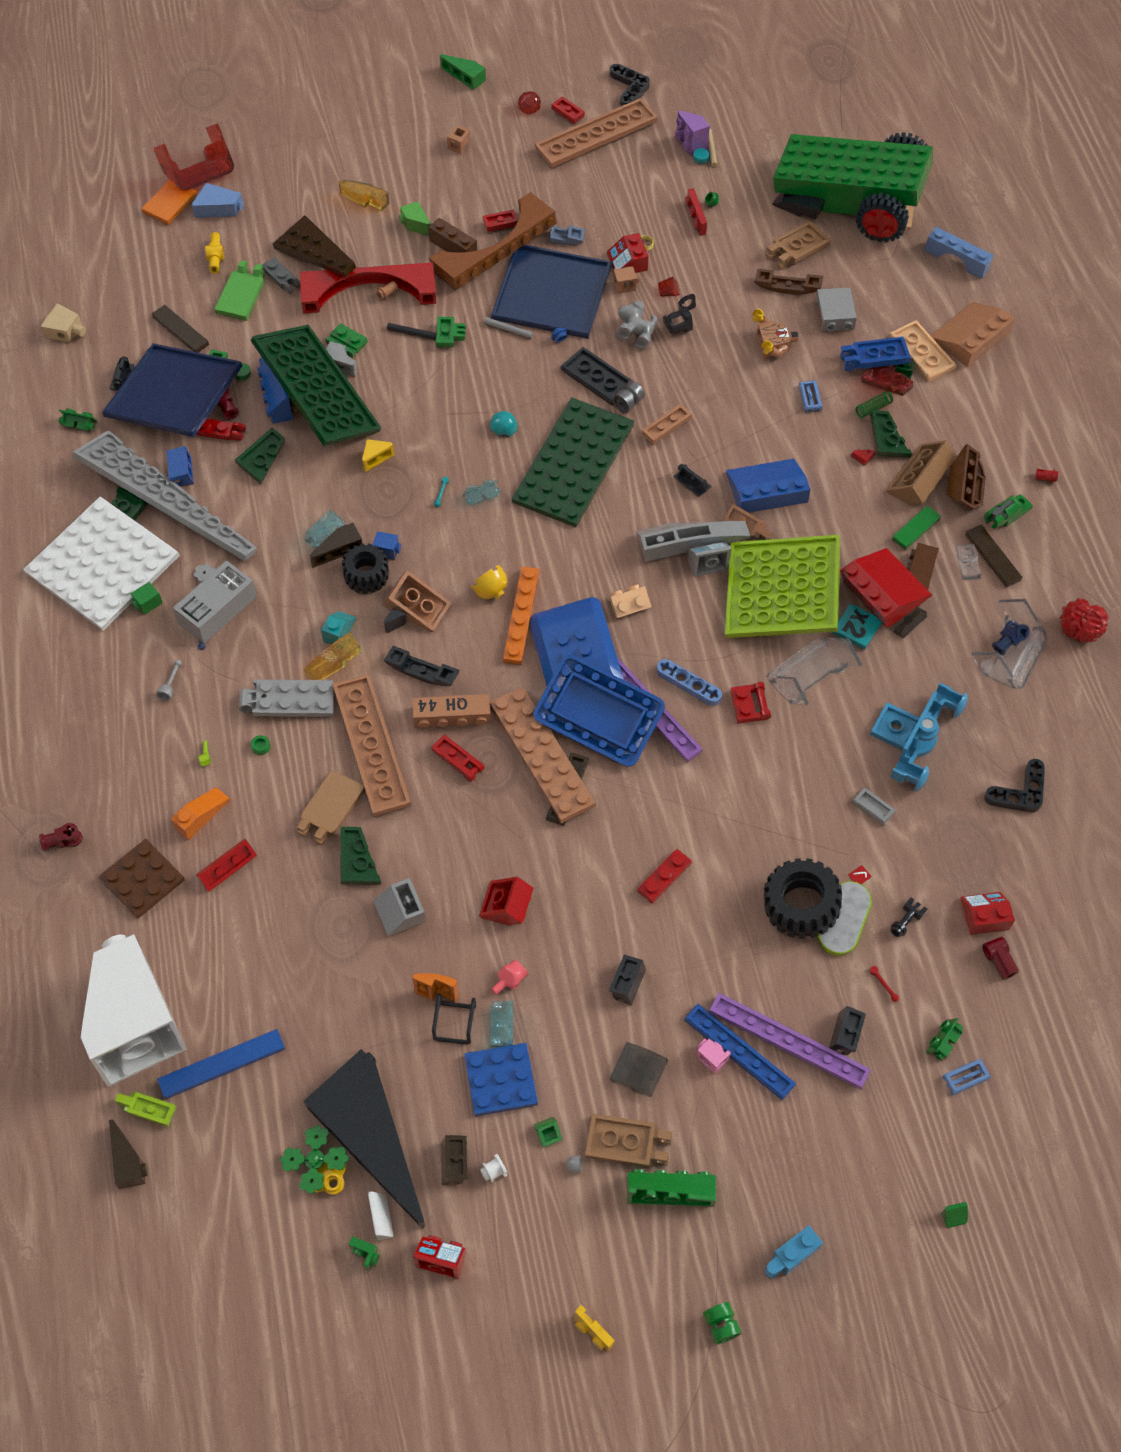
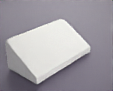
M369 1192L368 1196L376 1239L381 1241L393 1238L394 1234L387 1196L382 1193Z

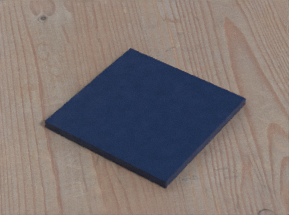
M524 245L512 254L491 314V319L551 332L561 327L567 330V335L589 339L612 261Z
M152 343L103 410V417L194 437L243 367L242 362Z

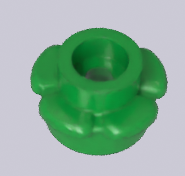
M709 192L706 195L705 203L708 204V207L711 208L719 203L718 193Z

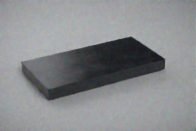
M584 347L561 365V371L612 406L614 405L613 395L629 381H633Z

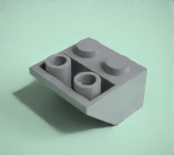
M410 878L390 885L373 901L388 937L426 922L424 909Z

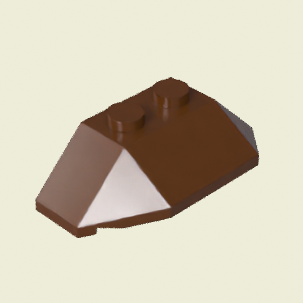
M966 444L950 466L947 495L968 509L973 510L983 506L986 476L980 460V452Z

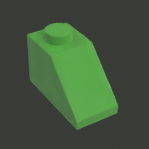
M419 202L400 207L399 220L401 224H404L407 230L429 236V226L431 223Z

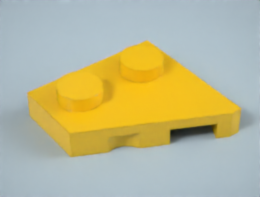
M580 1305L575 1311L574 1316L576 1328L583 1334L587 1332L593 1338L592 1342L600 1350L604 1348L606 1351H609L613 1347L615 1340L595 1319L592 1320L584 1313L586 1309Z

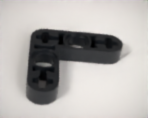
M621 64L610 66V77L629 86L620 97V106L641 98L649 89V77Z
M1031 759L1025 768L1024 791L991 786L987 789L984 800L991 806L1037 812L1043 803L1044 763L1039 759ZM1033 766H1036V769L1038 770L1036 776H1033ZM1029 782H1036L1039 788L1032 789L1029 786ZM992 793L995 794L996 799H993ZM1011 795L1016 796L1019 802L1012 803L1008 797ZM1032 795H1035L1034 803L1036 805H1032V802H1030Z

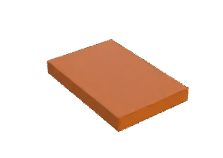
M170 179L141 208L142 213L169 225L198 195L197 191Z

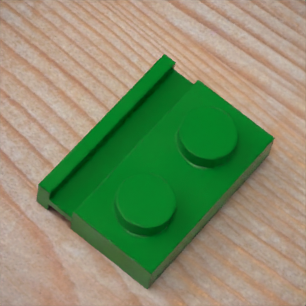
M341 323L330 333L329 337L325 338L327 344L331 341L346 346L347 355L352 358L355 353H358L368 343L365 336Z

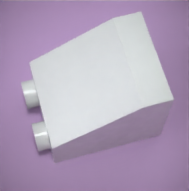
M134 934L127 938L125 935L112 936L103 942L102 949L93 953L81 1040L90 1061L107 1087L187 1050L154 974Z

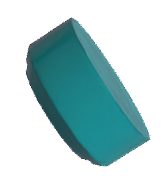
M704 148L696 149L693 153L694 161L700 164L706 163L709 159L708 150Z

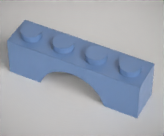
M935 227L928 236L924 250L938 258L947 253L956 255L965 263L967 272L981 279L990 269L994 256L938 227Z

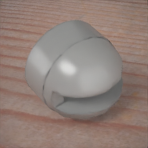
M581 1155L571 1156L567 1160L566 1166L570 1172L582 1173Z

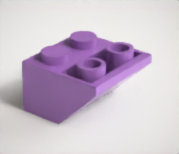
M678 111L675 136L683 145L684 150L690 156H693L694 151L698 148L707 150L710 125L701 115Z

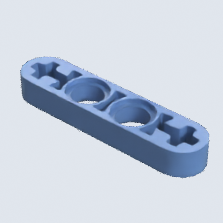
M663 659L658 662L657 674L664 680L710 706H716L720 703L722 692L716 686L670 660ZM684 675L686 680L678 681L676 676ZM700 684L702 689L694 690L692 685Z

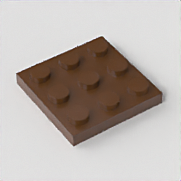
M144 839L98 876L137 919L185 881L184 877L147 839Z

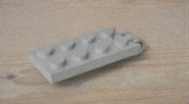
M253 679L254 690L242 689L239 692V710L245 713L252 712L254 716L333 717V680Z

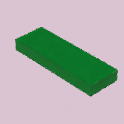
M927 505L892 537V540L904 550H907L940 520L941 515Z

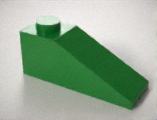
M444 54L440 55L441 69L472 90L486 81V68L477 62Z

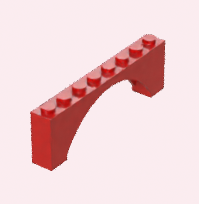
M433 262L358 267L346 277L328 270L300 272L303 314L319 313L320 308L331 297L347 288L362 284L387 285L391 281H394L399 289L415 297L420 302V305L437 304Z

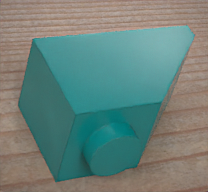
M341 611L329 615L321 629L323 642L340 648L356 621V617Z

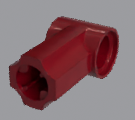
M1001 936L982 944L984 955L989 961L992 960L1002 980L1009 979L1018 974L1019 969L1009 953L1010 948L1004 937Z

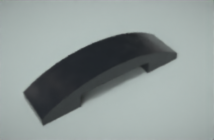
M392 646L384 659V662L394 669L417 680L438 686H452L460 672L459 669L442 664L440 667L410 656L409 651L396 646Z

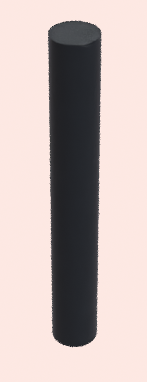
M392 323L387 324L388 330L436 340L437 333Z

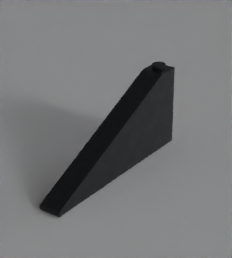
M360 1049L306 1098L304 1104L312 1115L423 1229L425 1227L424 1218L375 1063L377 1060L370 1052L365 1053Z

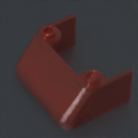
M218 123L206 127L212 142L204 148L203 153L206 160L185 169L179 170L176 162L171 160L165 144L153 148L163 173L178 189L182 191L192 189L227 175L234 170V162Z

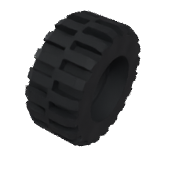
M797 858L794 862H790V860L783 862L782 867L778 865L774 869V873H770L765 883V912L767 917H769L770 923L773 926L777 925V930L781 933L786 931L789 937L797 935L799 939H805V936L817 937L819 932L824 934L828 931V927L832 928L836 924V919H839L841 914L842 888L839 884V879L837 875H833L831 868H824V863L820 861L814 863L813 859L806 858V861H801V858ZM806 887L818 892L822 900L815 907L803 910L788 905L784 897L793 889Z

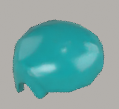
M507 411L495 413L489 423L491 431L500 437L503 434L510 437L518 428L514 415Z

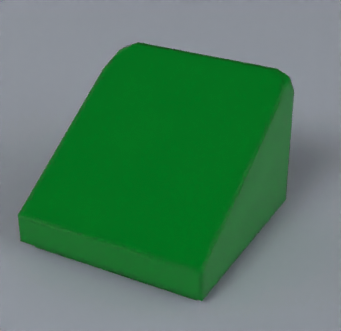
M554 1117L534 1124L542 1147L563 1140Z
M967 1202L945 1207L942 1211V1216L947 1228L967 1223Z

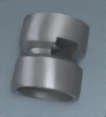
M629 381L613 395L612 400L618 410L628 413L634 408L635 404H638L645 397V393L637 382Z

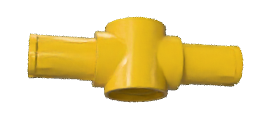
M212 232L210 234V243L208 246H205L206 259L209 261L210 272L217 274L219 273V263L221 260H224L223 245L220 244V234Z

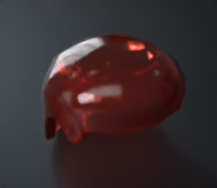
M524 92L518 99V108L525 114H533L540 110L541 99L535 92Z

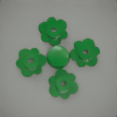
M316 1125L314 1129L309 1128L305 1132L307 1137L305 1143L313 1149V1151L306 1155V1158L301 1154L299 1148L294 1150L292 1148L285 1149L284 1156L280 1158V1162L283 1164L282 1168L286 1172L292 1169L297 1171L300 1167L299 1165L304 1162L310 1168L307 1173L301 1175L302 1181L299 1184L300 1189L303 1191L307 1190L309 1194L323 1188L322 1180L324 1176L322 1173H318L317 1169L321 1168L324 1162L328 1164L329 1170L336 1169L340 1171L344 1169L345 1163L349 1160L344 1147L331 1148L325 1156L318 1150L321 1145L327 1143L326 1138L329 1135V1131L326 1128H321L320 1125Z

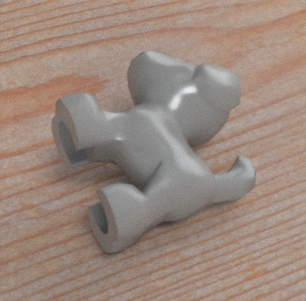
M634 301L618 309V315L624 323L617 330L616 337L621 341H625L630 334H638L639 337L635 346L640 350H645L650 343L651 335L658 319L655 315H651V321L643 320L644 304L642 301Z

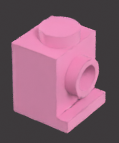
M704 1039L697 1046L698 1052L696 1057L715 1074L729 1060L731 1053L728 1050L724 1053V1049L719 1043L713 1042L710 1039Z

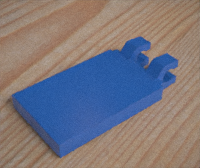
M904 336L853 342V345L841 346L842 353H840L841 360L845 361V371H853L856 367L864 369L911 363V356Z

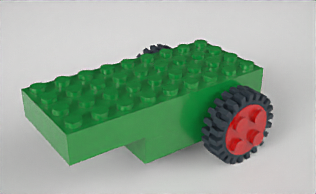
M902 132L901 136L899 133H895V136L892 134L885 142L791 134L773 176L775 193L821 197V199L825 200L823 212L856 215L857 228H861L860 232L862 234L866 232L865 237L868 238L871 235V240L878 238V242H882V239H884L885 243H887L890 239L892 242L895 241V238L899 239L905 231L909 219V212L906 210V207L918 206L933 164V146H928L927 143L924 144L923 139L918 141L919 136L917 135L915 138H912V133H909L907 137L906 132Z

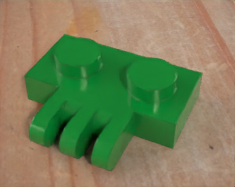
M437 317L436 347H453L454 341H464L466 325L464 323H455L454 317Z

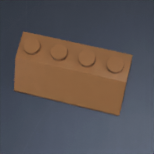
M944 440L920 444L887 488V493L909 505L924 503L957 457L949 442Z

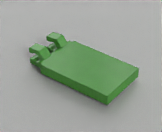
M240 261L237 271L234 270L231 273L214 309L215 314L248 320L264 285V280L262 279L264 275L263 265L256 264L253 274L247 273L249 268L246 267L247 261Z

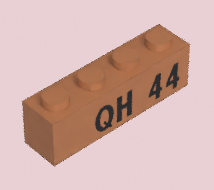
M489 694L413 698L414 727L465 726L467 724L485 725L486 723H491Z

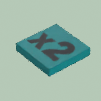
M850 603L838 621V632L832 633L865 650L882 622L876 616Z

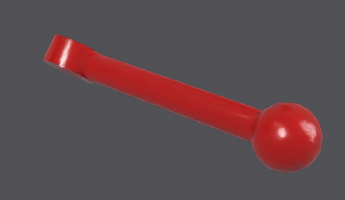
M872 966L870 968V973L878 978V980L881 982L884 988L891 995V1000L893 1002H897L899 1000V996L897 994H894V992L890 989V987L887 985L884 979L880 976V974L878 973V968L876 966Z

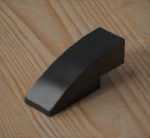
M780 193L772 205L799 217L804 214L816 220L823 210L825 200L816 196Z

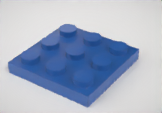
M527 1043L464 1053L475 1117L538 1105Z

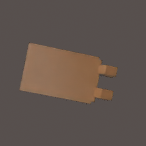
M808 221L774 239L773 244L767 247L769 252L766 253V257L773 259L780 253L781 256L778 257L780 262L776 266L783 269L789 263L795 264L829 246L831 239Z
M331 770L302 812V820L297 826L298 834L305 837L314 825L318 827L314 838H316L315 842L323 845L329 834L336 835L364 793V785Z
M592 1113L585 1158L642 1167L653 1166V1162L668 1166L669 1153L657 1151L656 1144L659 1142L671 1145L672 1132L659 1130L656 1127V1123Z

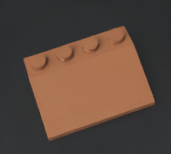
M972 302L932 334L931 337L943 350L968 368L1011 332L1015 318L1001 308Z

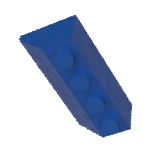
M261 357L259 359L260 367H257L259 378H263V380H260L261 389L266 392L263 394L264 404H268V407H265L267 417H271L272 424L293 420L288 394Z

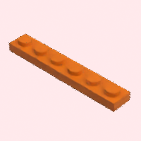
M521 567L503 656L504 663L522 665L540 573L538 568Z

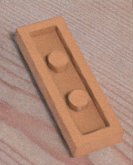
M679 404L642 429V435L654 445L692 418V413L682 404Z

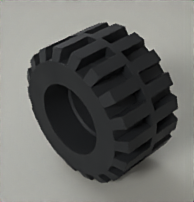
M364 543L360 544L361 546L355 545L353 549L347 550V554H344L342 560V570L346 585H349L351 590L355 589V592L363 591V594H367L368 591L373 593L375 589L380 590L381 585L385 586L386 580L389 579L387 556L376 545L374 547L369 543L368 545H364ZM363 566L374 567L368 571L358 570L360 567Z

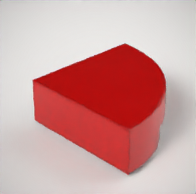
M857 449L852 452L851 457L865 466L876 455V451Z

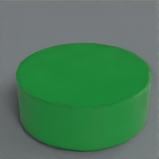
M242 363L243 367L235 378L238 380L248 379L251 375L249 365Z
M263 735L254 737L250 743L251 749L256 755H264L271 748L269 739Z

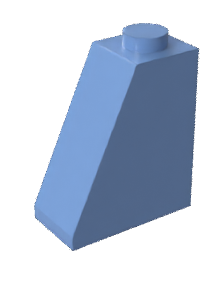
M209 183L204 185L192 203L194 217L237 216L244 207L241 193Z

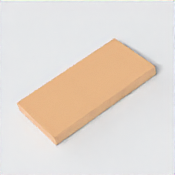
M917 320L889 333V338L904 336L911 361L915 362L914 367L928 382L956 369V363Z

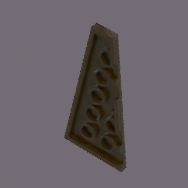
M305 215L273 243L276 250L343 277H346L356 268L355 262Z

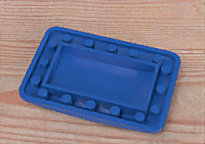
M589 597L531 616L529 623L547 686L562 658L566 655H574L623 679L599 599Z
M566 655L562 658L534 710V718L537 722L621 765L631 767L637 763L664 712L665 704L661 698L574 655Z

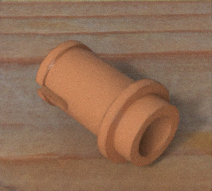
M391 281L386 286L379 287L376 294L379 299L385 300L387 296L398 291V286L394 281Z

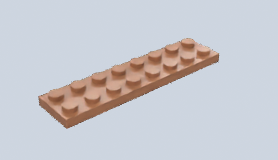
M639 98L535 143V149L548 165L553 168L658 122V116L642 98Z
M366 674L333 683V689L373 817L411 806L370 675Z
M520 687L490 701L491 709L560 822L563 823L596 807L594 799L551 730L535 720L534 710L536 706L525 688Z

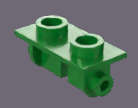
M59 409V412L63 415L59 417L58 422L62 426L74 428L75 423L78 422L77 429L90 431L94 429L93 422H98L92 417L91 413L82 412V414H79L72 409Z
M958 1018L947 1019L942 1022L939 1027L940 1031L930 1040V1046L926 1053L934 1052L936 1054L935 1057L940 1061L947 1058L953 1048L948 1041L956 1044L963 1033V1026L957 1023Z

